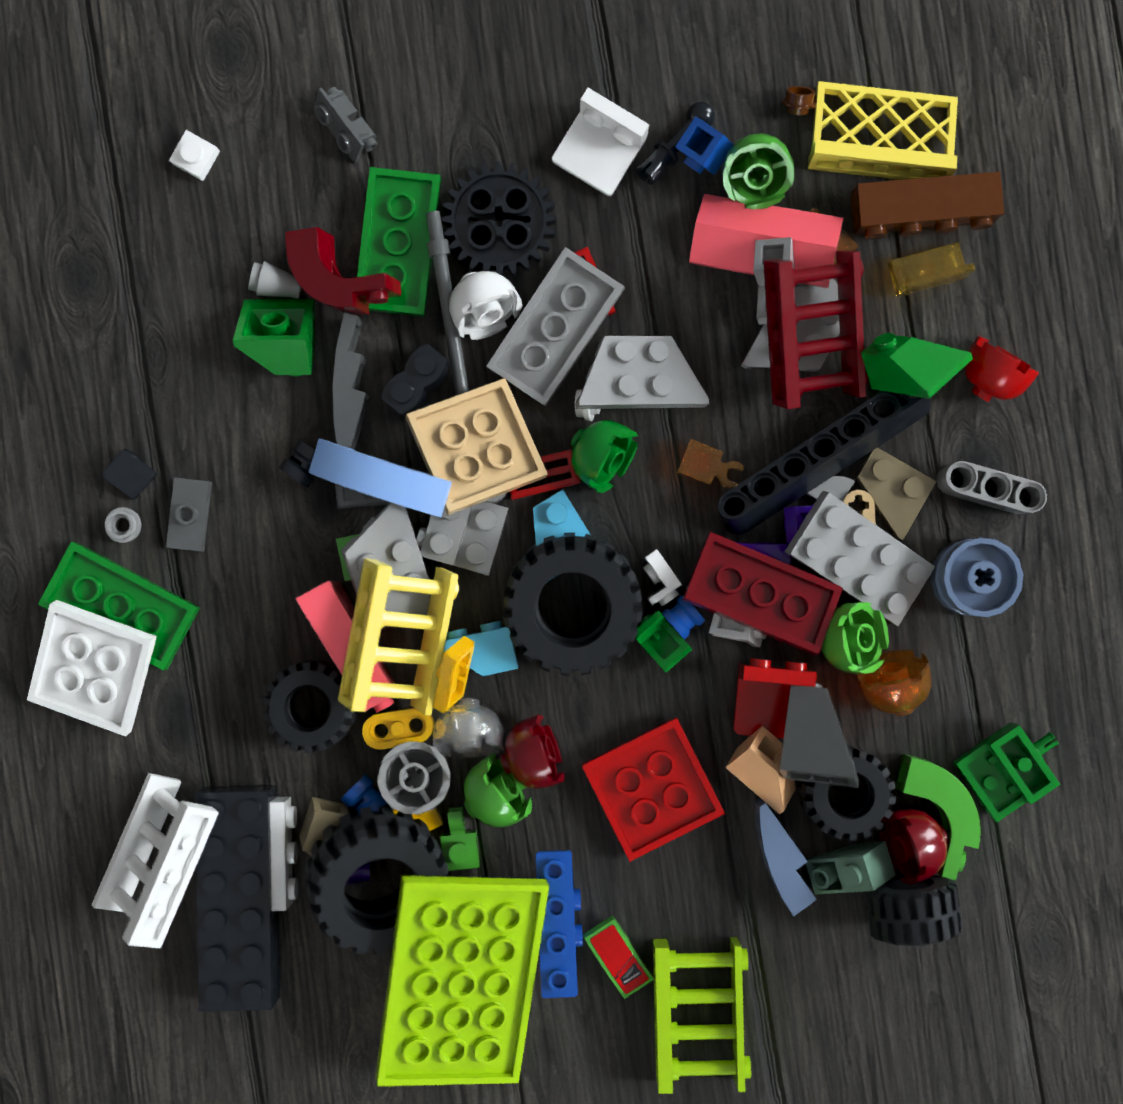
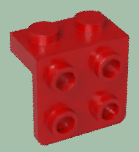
M750 658L749 664L739 663L733 724L734 731L739 735L751 736L763 726L776 738L784 739L791 685L816 687L817 672L807 669V663L785 661V667L771 666V660Z

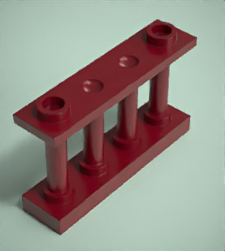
M837 250V264L794 269L792 260L771 259L763 261L773 405L785 409L801 407L800 396H802L803 392L839 386L843 387V393L856 397L866 396L868 375L861 352L864 350L861 278L864 268L860 259V251ZM837 278L838 300L802 306L795 304L794 288L796 284ZM839 315L840 336L805 342L797 341L796 325L798 321ZM841 351L842 372L800 378L798 361L801 357Z

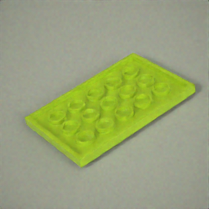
M402 876L375 1075L377 1086L519 1083L549 892V884L546 879Z

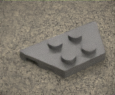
M830 279L828 289L796 284L797 306L838 300V284L834 279ZM839 315L798 321L796 325L797 341L805 342L838 337L840 334ZM767 324L762 326L741 365L743 368H770ZM829 353L801 357L798 361L799 370L819 371Z
M604 336L600 340L594 362L588 370L585 378L586 382L580 396L577 398L575 407L576 409L704 408L709 404V398L672 336Z
M390 502L376 518L372 517L363 526L358 536L353 537L341 549L356 595L358 594L364 558L379 560L391 566V573L395 576L429 579L406 507ZM391 590L387 593L385 610L427 615L431 594Z

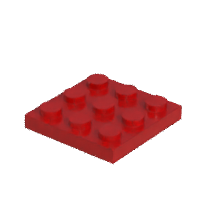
M677 717L581 764L629 862L725 814Z

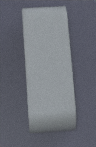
M959 461L946 465L937 474V485L943 493L1014 514L1037 512L1044 507L1047 501L1046 490L1040 483L970 462ZM954 469L960 471L963 476V483L959 488L954 486L950 479ZM988 479L993 480L997 486V492L994 497L986 493L985 483ZM1022 489L1027 490L1031 496V502L1027 507L1019 499Z

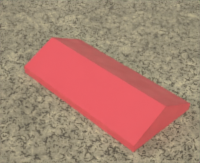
M704 194L695 222L689 263L755 275L753 269L756 240L791 237L795 269L834 264L844 218L778 206H770L764 209H749L745 207V204L738 202L736 199L734 202L731 198ZM830 279L801 284L828 289Z

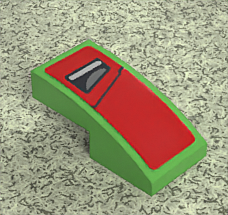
M613 915L583 934L590 949L624 999L654 980L651 971L636 952L630 939Z

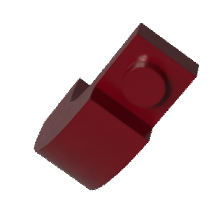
M312 227L285 232L286 253L291 272L301 288L319 302L341 312L353 315H370L369 303L382 304L388 302L389 297L401 296V282L386 273L343 278L335 262L334 236L324 230Z

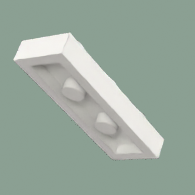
M276 797L270 802L272 911H286L293 903V900H296L298 897V879L292 877V864H296L298 857L297 842H292V828H296L297 808L296 806H291V797Z

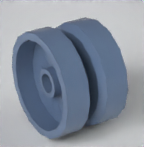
M974 538L953 542L939 552L933 563L935 568L931 573L930 581L934 595L945 608L956 614L989 617L1003 613L1015 603L1022 590L1023 571L1018 557L1010 547L996 539Z

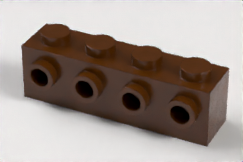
M1001 171L858 183L850 193L854 235L865 234L866 239L885 237L887 232L900 231L901 236H912L922 233V229L935 228L936 233H947L957 230V226L971 225V230H982L992 227L993 223L1004 215Z

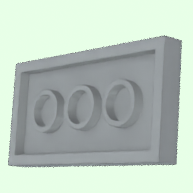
M565 247L486 367L501 377L506 378L507 381L544 406H547L625 287Z
M826 491L821 492L785 550V553L825 580L843 587L842 591L858 602L871 603L872 605L870 606L873 610H880L885 620L895 626H899L935 568L930 562Z

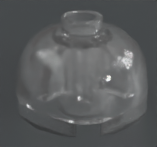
M472 698L460 699L458 705L452 706L448 711L441 713L437 719L433 731L432 746L443 756L452 757V750L463 753V758H484L492 753L498 755L499 750L504 751L503 725L498 715L490 708L481 706L479 700Z

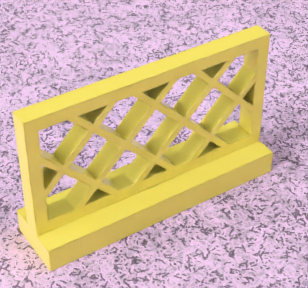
M818 82L815 99L817 105L814 111L812 146L808 159V169L898 180L952 176L956 171L957 156L954 155L958 97ZM824 95H838L845 105L833 113L824 103ZM863 98L872 99L880 109L868 117L857 103ZM898 102L907 103L914 111L904 121L892 109ZM933 106L947 108V119L939 125L926 112ZM849 109L861 121L860 124L850 131L838 118ZM883 113L896 125L895 128L885 135L873 122ZM918 117L931 130L922 138H919L908 126ZM830 123L842 135L836 142L821 140L822 129ZM866 127L877 141L871 146L862 145L854 135ZM901 131L913 145L906 150L897 149L889 139ZM936 135L945 145L944 154L932 153L924 143Z

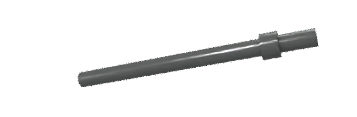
M432 211L426 213L430 241L427 242L429 257H433L455 396L468 392L469 388L460 335L449 311V300L453 290L447 255L450 254L448 239H444L440 211Z

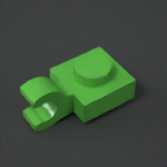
M463 806L450 807L447 812L450 832L441 833L440 836L442 853L449 871L480 868L476 829L466 830Z

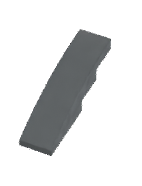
M344 312L335 353L332 385L333 423L337 444L354 449L355 451L371 397L366 392L358 390L367 361L362 354L355 352L363 322L358 316Z

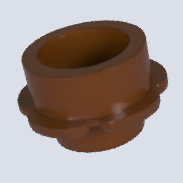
M803 86L788 87L782 104L788 107L787 112L790 114L806 115L809 108L813 109L817 105V102L814 101L815 91Z

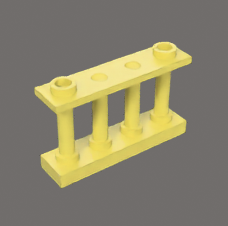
M364 558L338 701L351 711L365 712L367 700L371 697L411 699L410 705L424 715H431L438 683L436 672L442 662L453 600L457 597L459 589L458 574L442 567H436L434 580L395 576L391 573V566L379 560ZM391 590L431 594L427 615L386 611L387 593ZM384 626L424 629L421 649L379 647L380 630ZM378 661L418 664L414 685L372 682L374 665Z

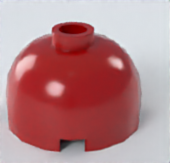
M978 335L968 352L972 353L973 359L964 367L966 378L974 385L971 392L987 402L992 397L1000 400H1011L1023 394L1033 383L1039 371L1031 369L1032 366L1002 347L996 346L995 348L988 343V339Z

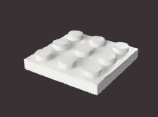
M56 600L50 603L27 700L126 737L132 732L157 636Z

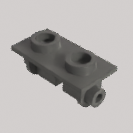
M332 87L325 92L323 88L319 89L313 108L317 119L322 125L327 126L334 135L340 150L348 154L355 164L358 163L362 149L370 152L378 145L375 140L376 134L362 117L352 122L349 120V118L357 114V110L343 90H337L336 87Z

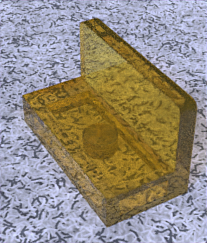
M959 242L894 259L888 263L897 297L965 279L976 270L974 263L965 265Z

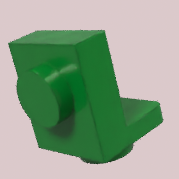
M660 611L653 615L649 614L642 618L641 622H638V633L635 639L665 673L692 651V648L668 623Z

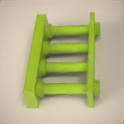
M730 937V952L676 954L675 950H669L667 939H653L655 1058L658 1094H673V1080H679V1076L734 1075L738 1092H745V1079H751L750 1057L744 1056L742 971H748L747 948H742L737 937ZM731 967V988L677 989L676 986H670V972H676L677 968ZM732 1003V1024L678 1025L677 1022H671V1008H677V1004ZM733 1039V1060L678 1061V1057L672 1058V1044H678V1040Z

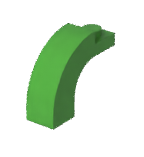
M903 753L895 788L906 794L929 799L937 808L942 827L948 836L946 860L944 866L937 874L956 881L958 871L961 872L966 862L964 846L979 849L981 829L976 805L966 787L953 774L930 761Z

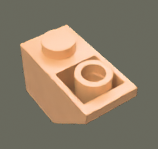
M762 726L737 747L725 768L780 815L784 812L796 789L795 781L784 779L780 771L783 743Z

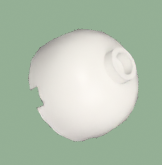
M490 271L470 272L463 276L452 291L449 300V311L459 335L464 338V334H469L471 340L487 338L502 331L507 327L505 320L512 314L516 319L523 306L521 298L511 282L502 275Z

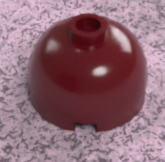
M539 714L524 719L512 727L504 743L505 753L500 755L505 773L507 775L512 773L517 782L533 789L562 783L565 777L564 771L557 772L556 764L563 761L556 738L549 724L541 725L540 722L544 717Z
M913 809L895 811L890 819L885 816L883 817L881 823L886 822L885 830L879 832V839L886 842L894 871L899 869L905 876L900 879L903 883L913 885L928 879L940 871L944 866L947 856L948 836L945 829L936 820L923 811Z

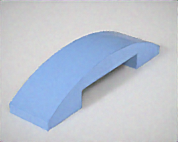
M320 438L318 439L308 472L358 492L438 517H442L452 484L451 481L366 455Z

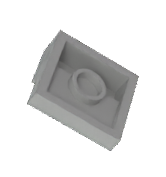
M484 501L448 516L445 509L443 510L442 517L431 515L428 527H421L416 539L418 547L421 549V556L489 576L509 508Z

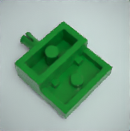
M1009 722L953 761V764L990 818L996 823L1023 804L1028 803L1032 805L1061 785L1042 757L1044 753L1059 745L1055 736L1048 732L1045 736L1032 743L1021 726Z

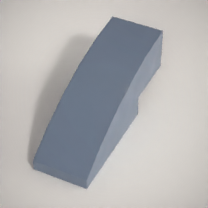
M759 798L755 801V822L765 866L776 890L789 911L795 916L817 900L796 871L808 861L767 804Z

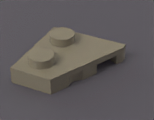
M879 448L869 452L855 477L861 488L872 496L875 509L879 515L882 514L892 529L893 536L899 541L904 540L937 482Z

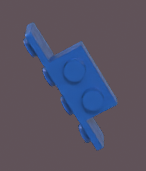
M570 850L537 851L536 879H546L549 884L539 949L541 996L543 998L576 997L578 994L576 947L583 946L582 924H575L574 911H581L580 889H573L572 852Z

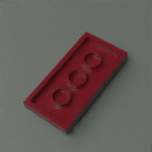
M709 532L682 600L805 652L817 655L820 652L843 587Z

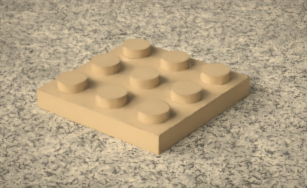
M506 378L406 414V421L429 474L452 482L444 507L447 516L544 479L548 475Z

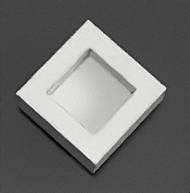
M186 130L169 161L174 166L204 181L220 150L213 144Z

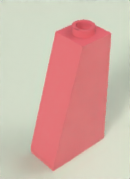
M327 581L299 596L296 600L341 675H343L355 608L340 581ZM378 661L373 668L372 682L396 684L385 663ZM371 697L367 700L365 711L373 707L375 712L378 713L395 702L393 698Z

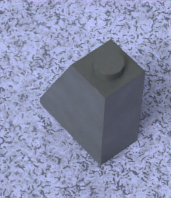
M816 683V687L791 685L780 762V771L784 779L858 788L859 780L828 689L823 688L818 683Z

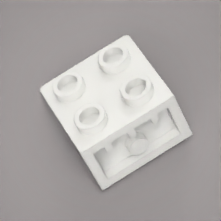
M587 88L580 99V112L552 156V162L603 194L612 196L647 139L649 124L592 89Z

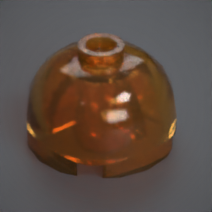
M908 649L881 653L879 660H884L881 667L874 673L857 674L863 696L878 711L897 716L908 715L928 698L931 690L932 674L927 657L923 653L921 658L915 657L914 650Z

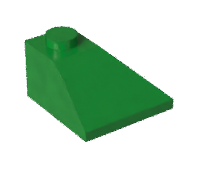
M244 299L233 337L234 347L275 375H311L315 358V300Z
M884 333L877 336L873 343L861 352L871 389L928 399L973 359L972 353L913 337L898 336L893 333Z

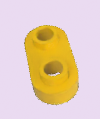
M414 707L376 713L365 721L362 728L363 739L371 748L378 750L394 748L408 741L424 742L431 736L434 730V719L432 715H424ZM414 718L420 719L423 723L422 730H413L410 725L411 720ZM378 724H384L387 727L388 734L382 737L376 733V726Z

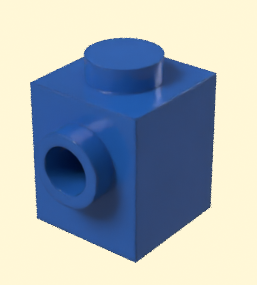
M695 116L675 148L687 156L683 163L699 174L705 169L715 175L724 162L728 150L734 144L724 134Z

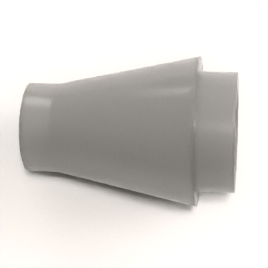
M264 261L263 264L254 262L248 290L256 292V296L292 297L299 299L301 286L292 274Z

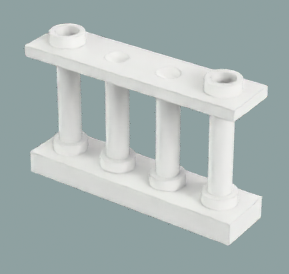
M148 773L92 902V906L96 909L126 913L130 921L122 939L128 945L161 948L219 813L211 806L176 800L175 796L181 784V781L176 778ZM169 813L174 819L165 836L161 829ZM153 847H156L159 853L151 870L146 864ZM139 880H141L145 886L138 902H136L132 896Z

